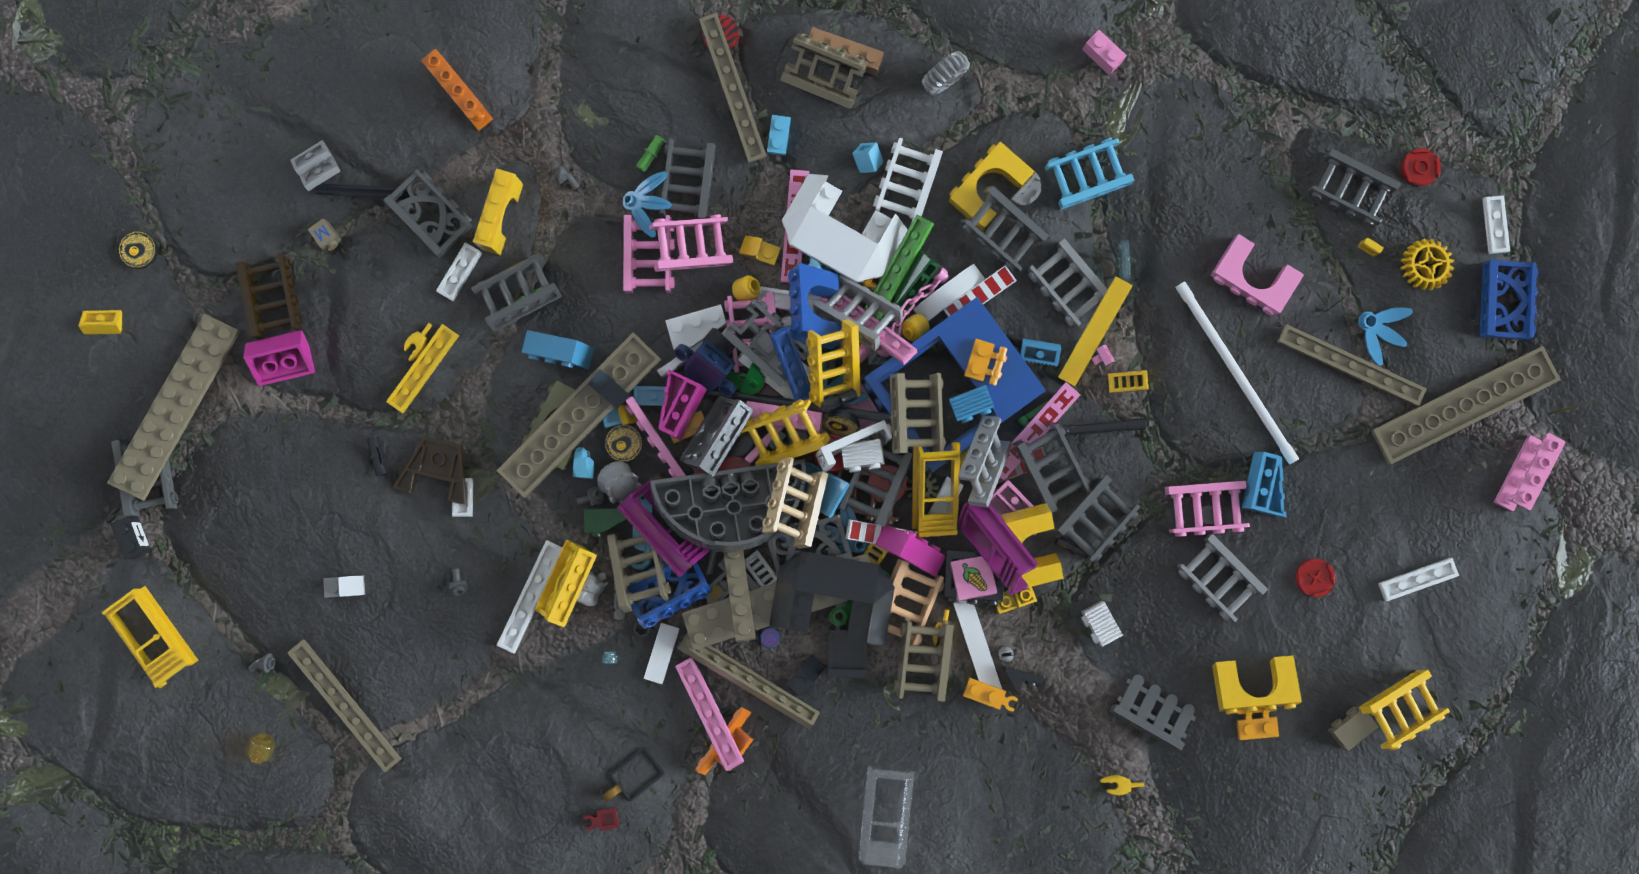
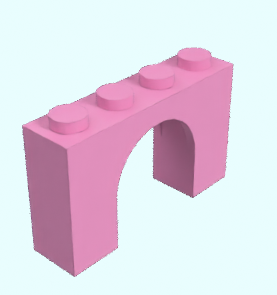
M1238 234L1233 238L1210 276L1214 278L1216 283L1228 286L1232 293L1236 295L1241 294L1247 298L1246 301L1248 303L1263 308L1262 311L1264 313L1276 316L1281 313L1304 274L1290 265H1286L1281 269L1269 288L1257 289L1250 286L1244 279L1242 268L1244 261L1255 244Z

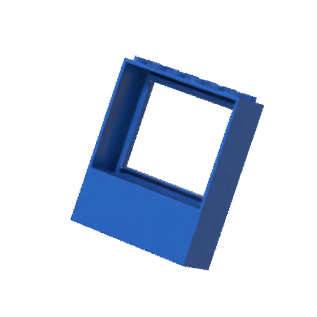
M976 297L914 341L911 345L917 349V353L905 365L940 340L964 373L975 339L995 344L993 348L995 353L999 352L1000 346L1008 348L1006 362H1003L1001 368L1002 375L998 379L996 386L989 384L991 377L985 375L983 382L969 378L975 388L987 386L994 407L991 408L993 413L988 416L1000 417L1002 423L1046 390L980 299ZM894 357L868 374L863 380V387L868 395L872 394L874 396V403L880 411L883 409L885 413L891 414V396L882 385V382L905 366ZM990 358L987 369L993 370L996 360ZM979 423L945 446L944 451H952L953 442H960V452L969 447ZM908 427V439H921L913 427ZM909 447V452L913 454V447ZM922 447L924 453L931 452L928 447ZM949 460L925 461V473L927 471L930 474Z

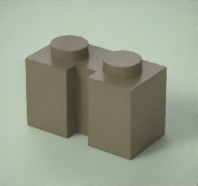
M1358 706L1350 708L1346 712V718L1335 720L1331 724L1332 727L1328 729L1340 747L1347 751L1378 728V725L1369 714H1362Z

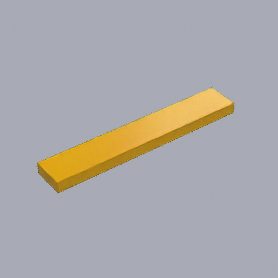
M1115 276L1058 376L1060 379L1073 386L1077 384L1133 285Z

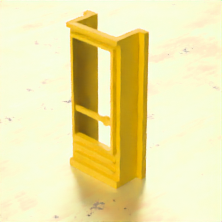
M960 442L952 443V451L924 453L922 446L913 447L912 529L917 530L919 537L957 535ZM951 460L950 496L925 499V461ZM924 502H950V513L924 515Z
M146 586L141 589L131 590L102 612L149 676L155 688H162L167 684L166 680L185 666L193 665L199 661ZM134 599L159 633L155 634L152 639L142 646L139 645L116 613ZM161 636L170 649L151 662L143 649Z

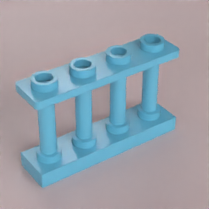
M1108 138L1103 140L1101 145L1095 146L1092 144L1083 148L1084 151L1078 153L1077 151L1067 153L1066 157L1062 159L1055 157L1048 161L1045 170L1053 169L1062 192V199L1058 202L1060 210L1129 186L1135 181L1132 174L1126 175L1123 173L1113 148L1118 145V138L1114 140ZM1105 150L1116 175L1114 177L1115 180L1109 182L1107 179L1105 180L1096 153ZM1089 157L1098 181L1097 186L1093 188L1087 185L1078 160ZM1071 163L1080 186L1079 193L1072 194L1069 191L1060 166Z

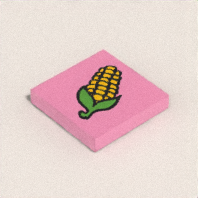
M982 556L950 563L958 601L997 594L993 571Z

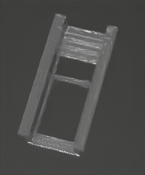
M868 766L858 858L863 864L902 868V865H905L914 771H890L876 769L875 766ZM876 778L905 781L901 824L898 822L872 821ZM872 824L892 826L894 828L901 827L899 843L870 840Z

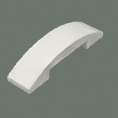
M973 264L936 290L913 310L916 314L926 317L929 322L943 309L977 286L985 278Z

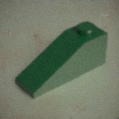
M920 249L899 286L894 304L899 305L900 308L907 299H912L918 294L920 288L927 285L941 266L928 253ZM909 302L904 308L906 311L911 306Z
M618 509L584 510V533H591V537L603 536V532H611L628 522Z

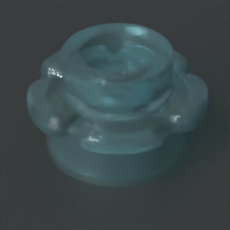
M606 651L604 655L600 656L604 664H617L619 658L616 652Z

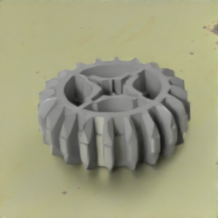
M960 51L953 52L943 58L924 76L922 80L924 89L934 96L949 88L969 69L970 63L968 58Z

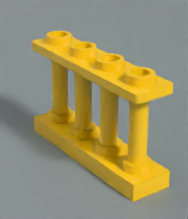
M849 319L842 320L841 331L820 336L813 330H809L806 343L809 353L807 361L809 364L810 400L818 407H821V403L824 402L823 397L847 391L851 388L856 391L858 397L861 396L858 325ZM842 339L841 349L822 354L821 344ZM843 356L841 367L822 372V362ZM843 374L844 381L842 384L823 389L824 379Z
M800 399L790 406L786 407L783 405L771 413L766 411L754 419L752 417L748 419L741 433L749 432L760 453L755 463L756 466L779 463L781 459L795 458L819 450L828 444L830 440L828 433H817L806 412L811 404L810 399L804 401ZM799 414L810 435L808 439H800L789 416ZM782 419L793 441L792 444L786 446V444L782 443L772 422ZM765 425L776 446L775 450L769 451L766 449L756 428Z
M1416 670L1359 706L1362 714L1374 715L1387 739V741L1380 745L1382 749L1393 751L1402 746L1401 743L1414 739L1416 733L1429 729L1431 727L1430 724L1443 720L1445 718L1444 715L1450 712L1448 708H1437L1425 685L1426 680L1432 677L1429 670ZM1418 687L1431 711L1424 717L1411 695V689ZM1399 697H1404L1416 720L1410 726H1408L1396 703ZM1385 706L1390 707L1402 730L1395 736L1382 714V708Z

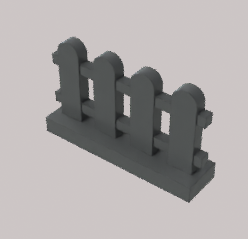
M1135 675L1131 679L1128 678L1125 682L1128 686L1123 696H1118L1116 699L1119 704L1112 705L1109 713L1173 750L1181 751L1185 743L1180 740L1181 738L1186 739L1187 734L1184 732L1190 720L1193 722L1196 718L1193 716L1195 712L1194 706L1185 704L1181 709L1176 706L1178 702L1176 695L1169 694L1164 699L1159 696L1161 688L1158 685H1151L1148 689L1142 686L1144 678L1141 675ZM1140 691L1145 696L1138 707L1133 703ZM1157 701L1162 705L1157 715L1154 716L1151 714V711ZM1130 709L1136 711V713H1135V714L1131 713V712H1130ZM1175 711L1179 715L1174 725L1171 726L1167 722L1172 712ZM1147 719H1150L1153 723L1150 724L1147 722ZM1164 728L1167 729V730H1169L1170 733L1168 734V733L1164 732V731H1163Z

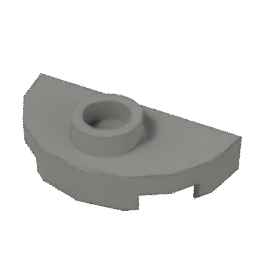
M1036 172L1010 200L1012 203L1024 206L1031 204L1038 198L1041 193V182Z

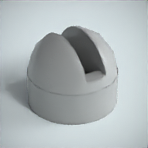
M1003 646L998 651V657L1003 662H1009L1013 659L1014 652L1010 647ZM1011 652V656L1002 657L1001 655L1002 653Z

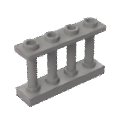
M1064 238L1056 246L1058 250L1055 255L1038 269L1032 265L1027 271L1029 272V278L1034 283L1037 282L1040 285L1042 294L1045 297L1049 296L1051 298L1053 307L1066 316L1064 319L1068 325L1077 328L1081 324L1078 319L1098 302H1101L1108 289ZM1066 258L1070 263L1069 268L1048 284L1041 275L1060 259ZM1073 273H1079L1082 277V282L1060 298L1054 289ZM1086 287H1090L1094 291V296L1072 313L1066 304Z
M840 275L838 277L839 291L827 302L823 303L817 299L813 303V312L821 319L841 324V327L842 320H851L859 327V342L876 351L880 347L879 333L892 319L900 323L903 320V310L899 305L887 301L883 296L871 292L867 287L861 286L849 278ZM846 292L854 296L853 300L842 311L832 308ZM861 301L870 306L858 320L848 317ZM876 310L885 314L873 329L863 326Z
M982 416L959 472V479L970 481L973 487L968 499L970 506L988 508L1012 445L1010 441H1002L998 438L997 431L1001 423L1000 417Z
M1208 534L1203 539L1206 542V547L1187 566L1178 564L1176 567L1179 569L1178 573L1185 580L1189 579L1193 583L1192 587L1199 594L1203 593L1207 597L1205 600L1213 608L1216 606L1221 611L1219 614L1224 620L1236 622L1238 619L1233 613L1252 594L1263 595L1268 589L1213 534ZM1211 552H1216L1220 556V561L1199 580L1192 571ZM1225 566H1230L1234 570L1232 572L1233 575L1212 594L1205 586ZM1243 579L1248 584L1246 586L1247 589L1226 608L1219 599L1238 580L1241 581Z

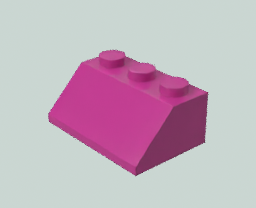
M302 330L246 343L243 358L258 386L315 373L310 347Z

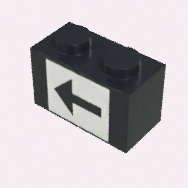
M127 516L110 523L123 559H135L151 552L138 516Z

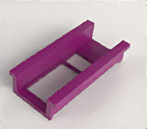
M650 479L631 493L617 509L674 573L681 577L710 550L694 545L682 537L680 538L684 542L678 545L669 535L673 530L670 528L666 531L638 500L643 495L658 512L650 489V481L653 479Z
M968 502L965 503L957 522V528L960 527L993 572L1001 579L1005 587L1009 589L1008 593L1010 596L1021 590H1026L1028 584L1022 578V575L1035 569L1038 563L990 503L988 508L970 506Z

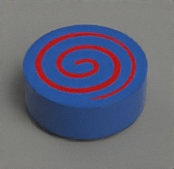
M767 628L762 632L761 642L764 646L771 648L779 643L780 635L776 629Z

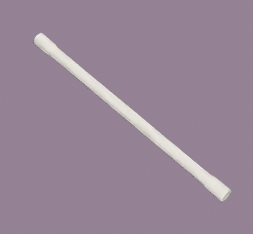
M1184 281L1175 288L1181 298L1187 303L1279 446L1288 464L1297 461L1299 457L1284 438L1199 306L1186 282Z

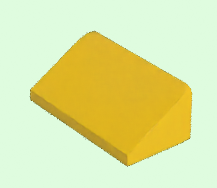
M83 311L78 326L83 334H121L122 311Z

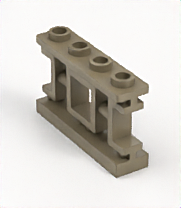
M797 34L791 47L800 52L796 65L788 62L780 81L850 109L855 102L858 90L850 87L853 75L856 74L862 77L868 61H865L862 56L850 55L842 48H833L825 41L813 40L807 34ZM807 48L817 52L813 60L804 57ZM819 60L835 66L831 79L815 73ZM842 62L852 66L849 75L839 71ZM801 64L810 67L808 76L798 73ZM836 78L846 82L843 91L833 87Z

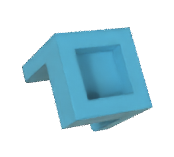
M877 142L861 143L852 153L860 173L876 172L883 164V158Z

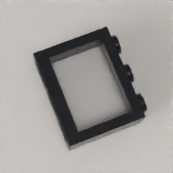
M947 550L945 553L943 599L947 600L948 603H959L956 591H951L952 570L950 563L980 557L981 555L977 552ZM997 577V594L961 601H967V604L978 605L979 602H985L987 606H998V603L1001 604L1003 601L1004 583Z

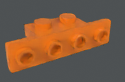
M743 707L733 714V719L727 725L741 756L754 740L741 729V726L751 714L748 709ZM713 744L710 745L707 754L699 760L698 766L695 769L698 773L706 775L716 761L723 766Z

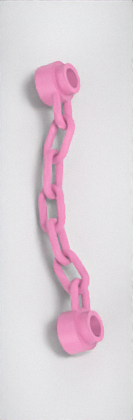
M940 266L933 275L934 281L932 284L920 288L916 296L906 300L901 309L903 310L908 302L911 307L908 311L903 310V320L920 298L933 294L937 285L944 283L948 279V271L944 267ZM928 287H929V290L931 291V292L926 293V294H924V292H921L922 290H924V289H926V288H928ZM903 320L900 323L896 321L892 325V331H894L895 326L899 327V336L901 333ZM881 347L876 350L880 356L887 357L890 355Z

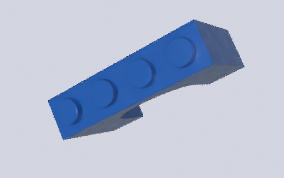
M798 263L788 274L793 340L806 343L809 330H813L820 336L841 331V324L821 319L811 310L808 303V294L829 299L839 291L838 274ZM842 339L821 344V347L832 350L842 342Z

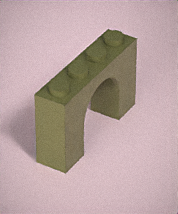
M557 380L555 384L552 383L547 392L549 396L546 401H542L539 407L541 412L538 418L535 417L530 425L532 429L529 435H525L521 445L576 391L575 389ZM570 452L556 467L566 471L574 453Z

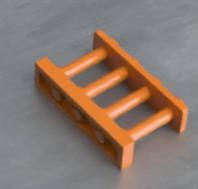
M434 49L421 60L478 131L493 120L484 106L437 49Z

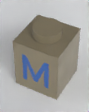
M321 219L308 229L320 248L325 251L335 249L338 243L342 241L331 224L325 219Z

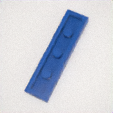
M784 326L769 336L795 401L800 399L804 401L809 398L810 382L789 327Z

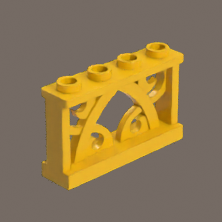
M566 540L537 602L535 611L544 616L545 620L565 627L597 555L577 543Z

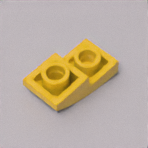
M1032 587L1024 591L1021 590L1011 596L1007 590L1003 592L1002 603H998V606L995 607L997 613L1001 614L1034 603L1037 600Z

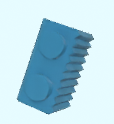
M1023 338L1020 355L1024 361L1028 360V362L1032 361V363L1036 362V364L1039 362L1044 365L1047 363V365L1051 364V366L1055 365L1056 367L1059 363L1061 345Z
M986 385L949 399L957 422L961 420L962 424L973 420L972 416L980 413V416L991 413V408L994 407Z

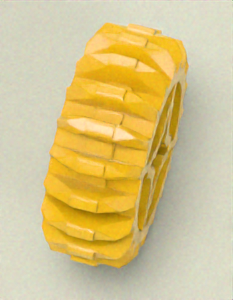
M1422 239L1421 242L1416 241L1413 245L1408 246V251L1402 254L1405 258L1400 261L1405 264L1400 269L1406 271L1402 277L1408 276L1407 283L1414 282L1413 287L1417 288L1420 286V290H1425L1426 288L1433 290L1434 287L1439 288L1441 284L1447 283L1446 278L1452 276L1449 271L1454 270V267L1450 265L1454 260L1449 259L1452 253H1446L1448 246L1441 248V242L1435 243L1434 239L1428 241ZM1420 251L1419 262L1415 263V257ZM1426 262V263H1428L1429 265H1430V264H1434V265L1426 266V265H1421V264H1424V263ZM1440 266L1439 273L1434 278L1435 268Z

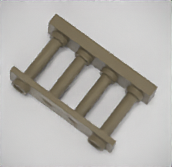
M905 373L890 375L893 454L908 453L907 449L909 447L921 446L932 447V452L944 451L946 441L943 437V379L941 378V373L929 375L930 380H906ZM906 388H930V399L907 400L905 398ZM931 407V419H907L906 409ZM908 427H931L932 439H908L907 429Z
M615 534L608 535L607 539L619 608L624 613L631 612V604L634 601L659 594L666 602L669 601L668 594L671 593V589L665 579L662 558L653 548L650 552L628 558L622 555L624 548L647 541L642 536L622 541ZM654 559L655 569L630 576L626 575L625 568L628 565ZM657 576L658 587L633 594L629 592L628 586L631 583Z
M904 617V623H901L900 626L902 642L898 677L894 681V692H896L899 698L903 699L904 691L932 692L937 701H945L954 625L950 621L942 620V626H939V628L912 626L911 620ZM911 634L938 635L940 638V643L936 647L909 645ZM908 653L936 654L938 657L937 664L934 666L907 664ZM906 672L934 673L936 676L935 683H932V685L905 683Z

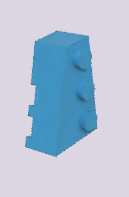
M529 330L526 332L522 353L527 354L528 359L539 361L541 358L545 359L544 362L556 365V362L564 367L572 368L575 366L589 370L594 347L577 340Z
M1267 452L1253 453L1241 508L1274 517L1287 518L1283 502L1285 493H1283L1282 481H1284L1282 456Z

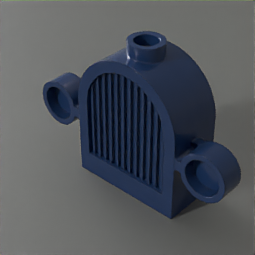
M707 339L704 340L695 352L684 344H679L674 349V355L677 359L687 361L684 366V373L688 379L701 384L707 389L706 391H712L719 387L721 395L726 398L732 397L736 387L726 378V375L736 363Z

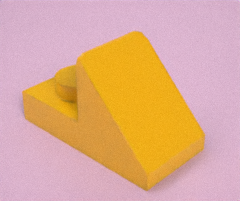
M745 235L739 254L775 266L781 248L764 242L762 238Z

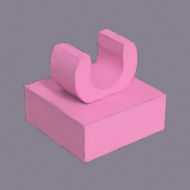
M1106 344L1097 348L1099 354L1091 358L1095 365L1102 361L1105 365L1115 361Z

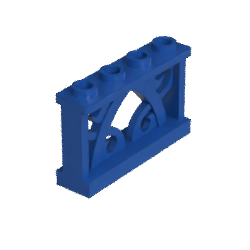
M1495 259L1483 262L1480 338L1533 339L1536 333L1534 317L1537 313L1535 298L1538 293L1536 287V279L1538 277L1536 263L1498 261ZM1498 268H1510L1506 275L1499 272ZM1519 269L1524 272L1523 282L1519 279L1520 275H1517L1514 279L1511 278L1514 271ZM1497 283L1500 284V286H1502L1503 283H1505L1501 291L1497 290ZM1508 287L1516 293L1520 300L1518 306L1509 314L1506 308L1497 302V297L1504 294ZM1496 309H1500L1502 314L1496 315ZM1510 321H1512L1515 327H1519L1517 323L1522 321V331L1515 332L1512 330ZM1505 324L1507 332L1495 331V327Z
M665 561L662 562L665 579L670 582H679L674 595L667 602L661 597L652 596L642 599L639 604L636 601L631 604L638 623L644 629L654 626L664 618L671 617L676 611L689 607L694 601L703 599L712 592L698 562L693 565L696 573L688 574L687 570L681 577H671L675 574ZM657 576L631 583L628 586L629 592L633 594L648 590L653 585L658 587ZM688 579H698L699 585L693 587L692 589H689L691 585L695 584L692 581H688ZM649 601V603L646 606L647 611L651 607H653L654 609L646 614H643L642 608L644 604Z

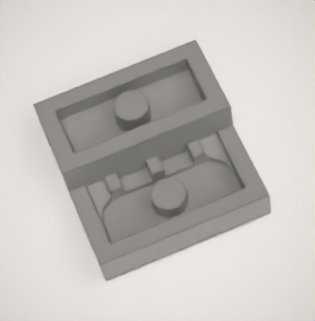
M323 140L290 160L294 170L300 176L304 187L308 191L340 172L335 159Z

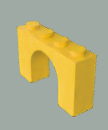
M999 142L997 146L993 144L986 152L988 156L984 160L981 158L974 167L976 169L973 173L968 172L961 180L964 183L959 188L956 186L949 194L951 196L949 203L969 220L972 219L984 204L976 190V184L980 177L987 173H999L1020 189L1035 172L1002 142ZM989 208L976 226L983 231L996 217L997 213Z
M497 168L473 243L483 251L501 256L506 240L501 231L504 212L510 200L518 202L523 183L515 174Z
M1047 503L1001 515L1004 522L1021 543L1033 534L1054 529L1052 512ZM1056 553L1034 558L1038 563L1037 567L1022 575V578L1028 584L1027 588L1064 579L1061 562Z
M1294 655L1274 657L1270 660L1273 687L1270 694L1262 698L1253 697L1242 689L1238 679L1236 661L1216 662L1213 664L1212 669L1219 712L1226 711V714H1236L1238 710H1245V713L1256 712L1258 708H1264L1265 711L1277 710V707L1284 706V709L1296 708V705L1301 703L1302 700Z

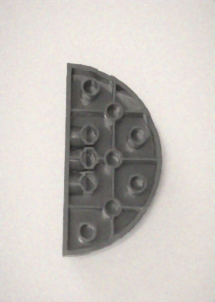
M805 459L794 461L792 467L806 473ZM778 463L717 471L714 477L707 473L650 481L652 498L666 524L680 537L699 547L723 552L741 551L759 546L780 532L778 530L775 533L769 534L762 532L764 527L763 521L768 511V502L773 491L772 485L777 475ZM790 475L788 485L803 492L805 481ZM786 493L783 504L797 509L801 499ZM781 511L779 522L787 525L793 516Z

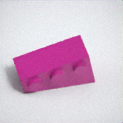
M668 369V380L664 392L665 398L661 410L659 430L681 441L707 389L701 384Z
M886 524L875 545L936 577L946 558L945 555L940 553L941 549L932 544L928 546L929 542L921 537L916 539L917 535L907 529L903 532Z

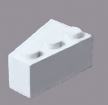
M721 305L665 320L673 349L679 344L692 348L701 342L712 328L721 331L727 327Z

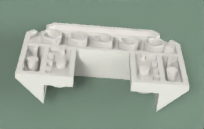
M808 174L782 219L783 226L788 235L789 245L856 283L870 278L882 277L907 232V228L896 213L891 219L875 210L863 233L860 234L829 216L842 191L826 182L828 175Z

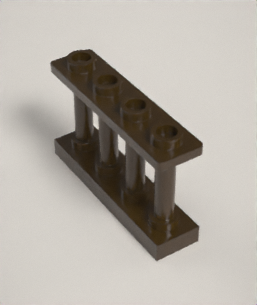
M282 253L277 254L278 262L255 267L250 266V264L244 261L236 262L249 334L254 339L264 338L263 332L267 329L290 324L293 329L301 330L303 321L297 309L299 300L297 295L294 294L293 287H295V281L290 274L291 261ZM280 269L282 280L261 285L253 283L252 277L255 274ZM284 287L285 299L262 304L257 303L256 295L258 293ZM284 306L288 307L289 317L268 322L261 321L260 314L262 311Z

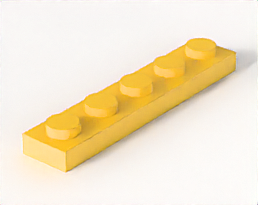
M442 324L386 402L401 413H404L459 335Z

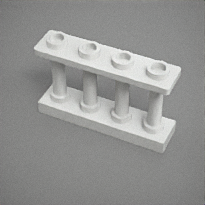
M899 138L898 143L894 142L891 153L894 155L892 160L888 159L885 171H888L886 178L882 177L879 186L882 191L880 196L876 195L873 206L876 207L878 212L881 207L908 215L913 222L917 214L922 216L943 151L936 149L934 155H927L901 146L903 139ZM898 154L927 162V165H930L929 171L922 173L895 164ZM892 172L921 180L924 183L923 189H918L917 191L889 182ZM889 189L914 197L918 201L917 207L909 208L884 200L886 190Z

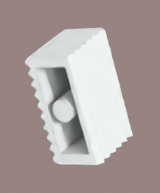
M880 439L851 443L842 447L844 468L849 470V472H859L862 467H869L870 470L881 468L880 465L885 464L882 441Z
M1099 601L1081 611L1083 614L1081 620L1086 627L1089 626L1093 633L1090 636L1095 644L1099 643L1103 647L1123 636L1104 601Z

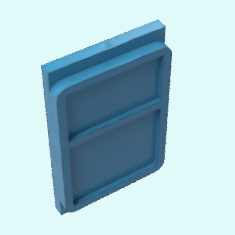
M808 461L805 464L806 473L809 475L823 471ZM826 471L828 478L819 512L831 518L850 484ZM805 481L803 492L807 493L808 482Z

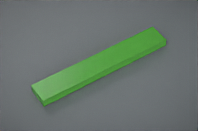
M918 214L915 216L873 293L883 296L889 302L892 301L934 223ZM866 304L864 310L866 311L870 306ZM876 310L872 316L880 321L884 314Z

